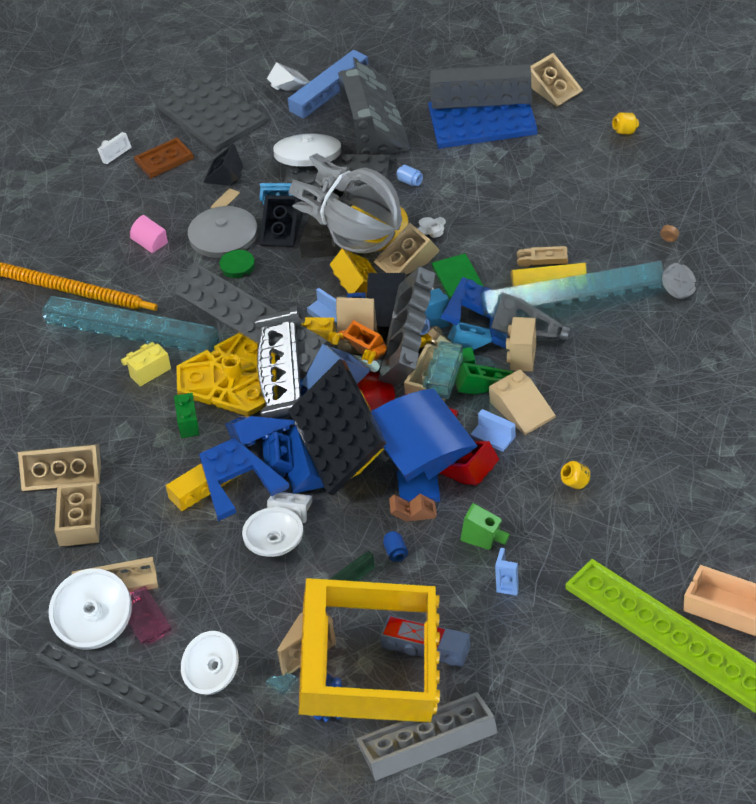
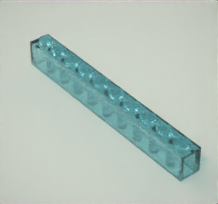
M662 261L485 291L480 294L484 315H490L491 318H494L502 292L519 297L535 308L544 305V308H551L555 306V303L559 302L562 305L572 304V300L579 299V302L589 301L590 297L597 296V299L608 297L610 293L618 296L626 294L625 291L632 290V293L643 291L644 287H649L650 290L661 288L660 285L663 284Z
M50 296L42 309L45 323L148 344L154 342L155 345L158 343L160 346L199 354L205 350L211 353L214 351V346L219 342L217 327L62 297Z

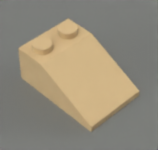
M554 53L530 66L532 89L556 107L583 91Z
M409 223L373 262L385 273H405L407 275L419 266L422 267L428 264L440 250L427 236Z
M337 297V333L346 330L353 320L377 332L374 299ZM339 339L338 349L351 354H362L346 339Z
M427 343L417 360L416 370L408 375L404 382L405 393L410 394L434 388L442 400L445 401L462 353Z
M520 369L489 386L490 403L510 422L515 423V427L524 435L556 418V415L533 381Z
M303 612L299 614L277 649L281 672L284 678L299 669L301 665ZM326 612L325 614L328 616V650L336 644L332 618Z

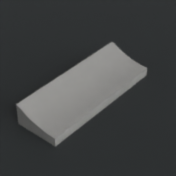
M476 692L437 707V714H433L431 722L401 721L359 737L356 740L374 780L377 781L498 732L494 715L479 693Z

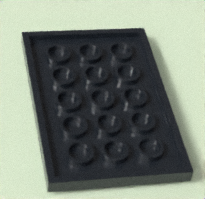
M339 359L289 409V413L295 422L324 487L330 495H334L387 444L346 362L342 359Z

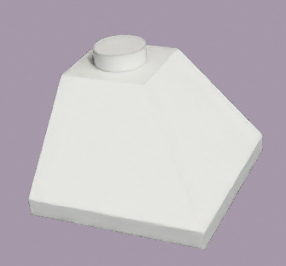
M277 62L267 77V80L272 83L271 86L277 90L280 88L286 91L299 90L310 82L298 71Z

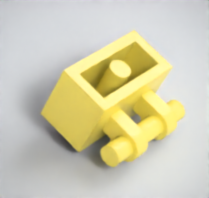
M154 342L140 346L139 350L130 352L121 359L124 366L128 365L130 377L139 386L146 384L171 369L168 353L158 343L155 345Z

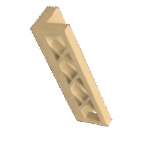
M153 557L89 568L103 569L115 574L125 584L129 593L159 588ZM150 565L151 567L148 569H140L141 566ZM124 569L129 570V571L126 572V573H121V572H120L121 570H124ZM82 570L72 571L71 573L74 574Z

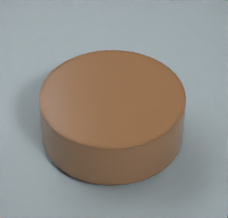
M665 225L660 235L665 241L675 242L679 236V231L674 226Z

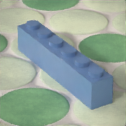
M352 50L287 98L289 111L304 119L340 92L338 73L343 70L354 69L353 57L358 59L360 63L369 66L368 56Z

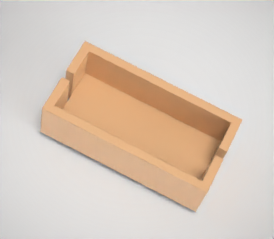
M700 565L693 578V582L691 581L684 595V611L756 636V583Z

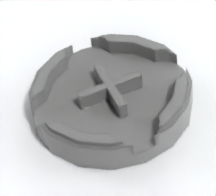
M673 263L663 271V285L666 291L673 297L685 299L694 293L696 279L693 272L687 266Z

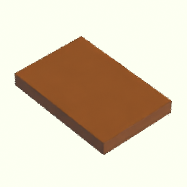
M178 137L134 157L136 164L150 179L194 159L193 153Z

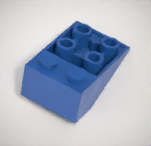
M241 416L225 423L231 439L235 438L243 446L248 447L255 444L256 439L264 440L269 438L272 432H283L290 429V425L295 422L294 420Z

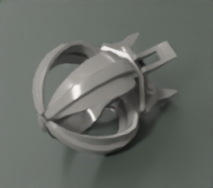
M318 153L309 156L311 162L318 169L315 181L321 187L319 188L293 179L288 193L303 200L294 204L293 207L301 212L312 215L321 225L327 224L334 242L345 250L366 254L386 246L393 239L396 233L394 230H399L402 223L400 202L392 183L381 173L366 167L358 168L351 172L347 171V167L334 165ZM360 180L367 184L355 186L354 182ZM304 190L314 194L315 197L303 194ZM352 204L368 212L369 214L375 216L383 222H380L348 205ZM389 235V236H388L386 239H384L382 242L374 243V242H366V241H365V240H376V239H379V238H382V237H384V236Z

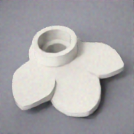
M425 217L419 220L420 227L417 229L424 235L429 234L432 238L440 237L444 233L446 221L442 217L436 219Z

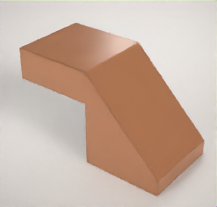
M395 494L389 498L391 514L406 522L437 517L435 501L422 494H419L410 502Z

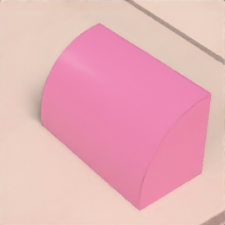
M145 215L140 216L132 225L130 238L149 252L154 253L168 243L166 230Z

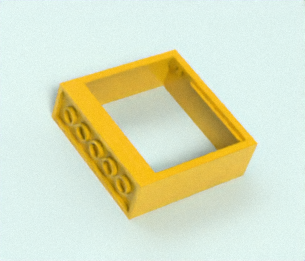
M306 578L303 599L298 715L431 722L433 714H437V703L440 700V690H437V684H439L440 670H437V664H439L440 651H437L440 633L437 632L440 615L437 613L439 595H436V586ZM326 606L426 613V622L424 623V692L326 686L328 643Z

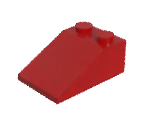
M474 441L478 446L477 448L441 471L440 474L462 484L478 485L500 459L490 441Z

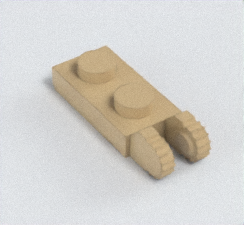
M566 246L533 247L517 251V264L520 267H529L531 264H568Z

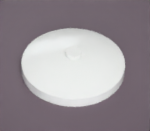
M324 134L294 135L284 138L274 145V157L277 161L286 165L314 166L309 156L318 153L331 162L340 156L341 143L338 139Z
M85 569L76 572L66 578L55 590L49 605L50 624L56 635L71 647L82 650L103 647L114 641L126 628L132 612L131 596L122 580L109 571Z

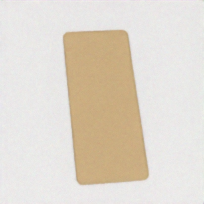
M229 188L211 208L227 206L240 192Z

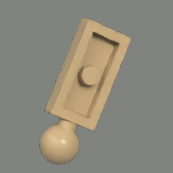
M430 327L428 334L432 337L431 341L436 346L450 350L454 348L455 345L442 334L440 327Z

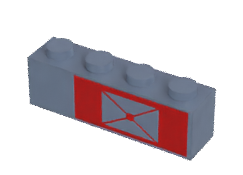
M389 615L380 634L382 648L424 658V623ZM437 627V632L440 633L439 645H437V651H440L439 661L452 666L463 667L471 647L470 634Z

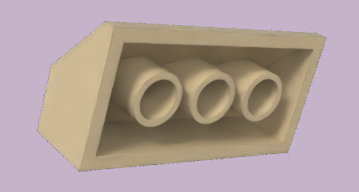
M99 444L18 452L22 491L57 488L59 485L89 482L100 484L101 459Z

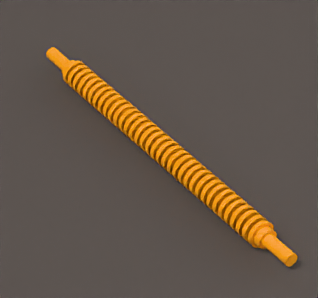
M0 262V276L134 310L145 308L156 311L158 308L157 304L143 301L137 295Z

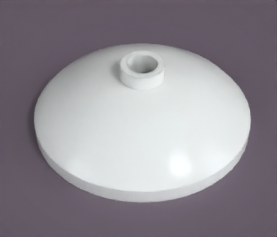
M281 507L265 508L254 513L245 522L242 531L243 541L247 548L255 554L266 557L280 556L290 552L300 543L303 537V524L299 516L289 509Z
M208 631L198 635L189 643L181 661L182 678L188 688L198 694L211 695L223 690L232 681L239 661L238 650L233 640L224 633Z

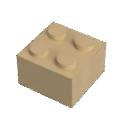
M513 317L512 325H508V336L510 338L506 339V349H509L507 351V363H510V370L512 371L520 369L521 371L533 372L536 352V318Z

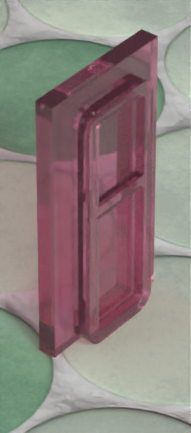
M146 586L130 593L132 612L128 623L141 645L146 642L152 643L164 637L165 633L172 630Z

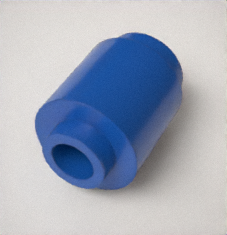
M391 531L384 536L383 545L389 559L393 562L403 561L408 555V549L402 535L396 531Z

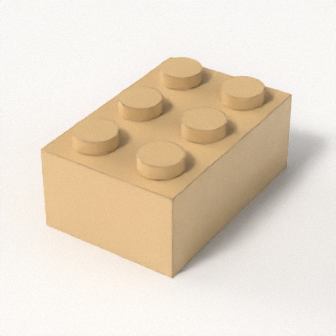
M97 482L57 486L55 534L59 547L99 543L101 496Z

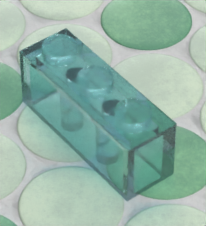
M439 342L438 348H435L433 352V362H430L428 366V376H425L423 380L424 388H434L441 398H450L463 360L462 344Z

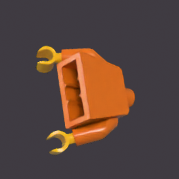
M354 320L346 330L339 331L338 333L331 331L327 340L334 345H338L339 339H346L358 352L363 354L361 360H367L368 364H372L373 360H378L387 350V345L379 333Z

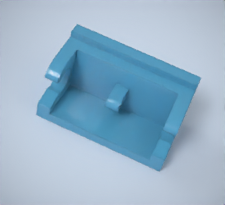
M260 183V201H263L264 205L265 195L293 196L288 193L291 183Z

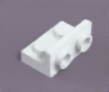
M280 492L270 496L267 500V508H286L297 514L302 523L307 521V510L312 504L311 495Z

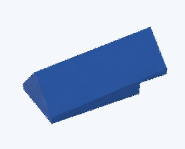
M294 425L285 434L290 437L293 468L287 474L292 492L296 494L323 488L324 484L296 425Z

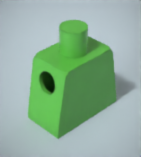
M472 503L464 517L460 540L489 550L493 547L495 541L506 545L510 534L500 530L502 522L500 517Z

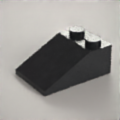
M265 195L260 246H294L303 212L294 208L293 205L302 201L295 196Z
M368 273L366 298L374 299L377 328H390L398 286L405 280V273Z

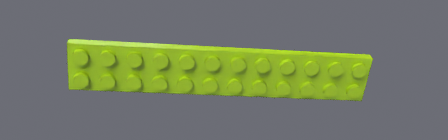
M593 559L565 584L566 590L756 713L755 662Z

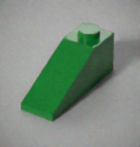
M463 362L454 377V382L458 392L474 395L489 392V386L512 374L513 371Z

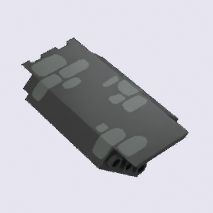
M353 57L354 69L340 71L338 76L342 103L349 102L353 115L358 155H386L411 150L388 77L377 73L375 69L360 63L358 59Z

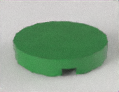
M233 250L221 257L219 266L225 276L241 278L244 277V274H250L253 271L255 260L248 251Z

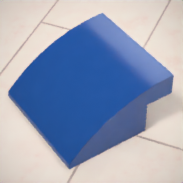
M434 388L404 395L371 411L387 442L383 447L384 451L407 482L422 472L430 480L478 447Z

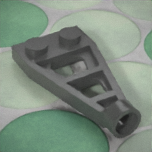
M502 292L491 329L508 334V325H512L513 317H515L516 311L520 309L529 314L530 318H539L548 323L546 331L536 330V337L558 338L566 341L570 327L558 323L523 299Z

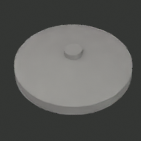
M220 206L208 209L196 216L188 228V238L191 247L199 254L213 258H221L224 254L233 250L248 249L254 243L258 234L254 216L248 211L234 206Z

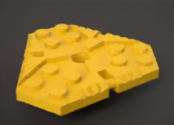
M238 333L215 345L214 351L211 353L205 350L177 365L178 395L193 392L195 401L208 405L214 404L218 408L244 416H251L261 411V409L266 407V403L258 378V344ZM271 353V356L273 357L271 363L275 364L276 357L274 354ZM275 367V368L272 370V374L274 375V377H273V382H276V381H277V374H276V367ZM275 386L273 389L275 393L274 400H278V389Z

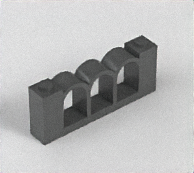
M419 266L399 284L386 342L387 350L383 356L378 380L396 386L416 370L418 351L421 345L420 334L426 321V314L424 312L430 301V291L433 288L436 273Z

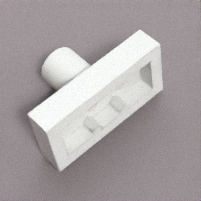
M122 132L110 141L104 140L101 147L98 148V152L102 162L108 164L132 147L127 134Z

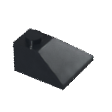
M231 144L213 159L204 179L206 184L229 186L241 178L243 164L234 144Z

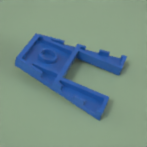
M462 277L440 318L457 326L461 318V305L490 319L491 342L506 349L507 334L491 329L498 306L495 292L477 284L473 280Z
M235 438L199 454L218 521L236 513V508L220 484L252 469L271 496L289 489V483Z

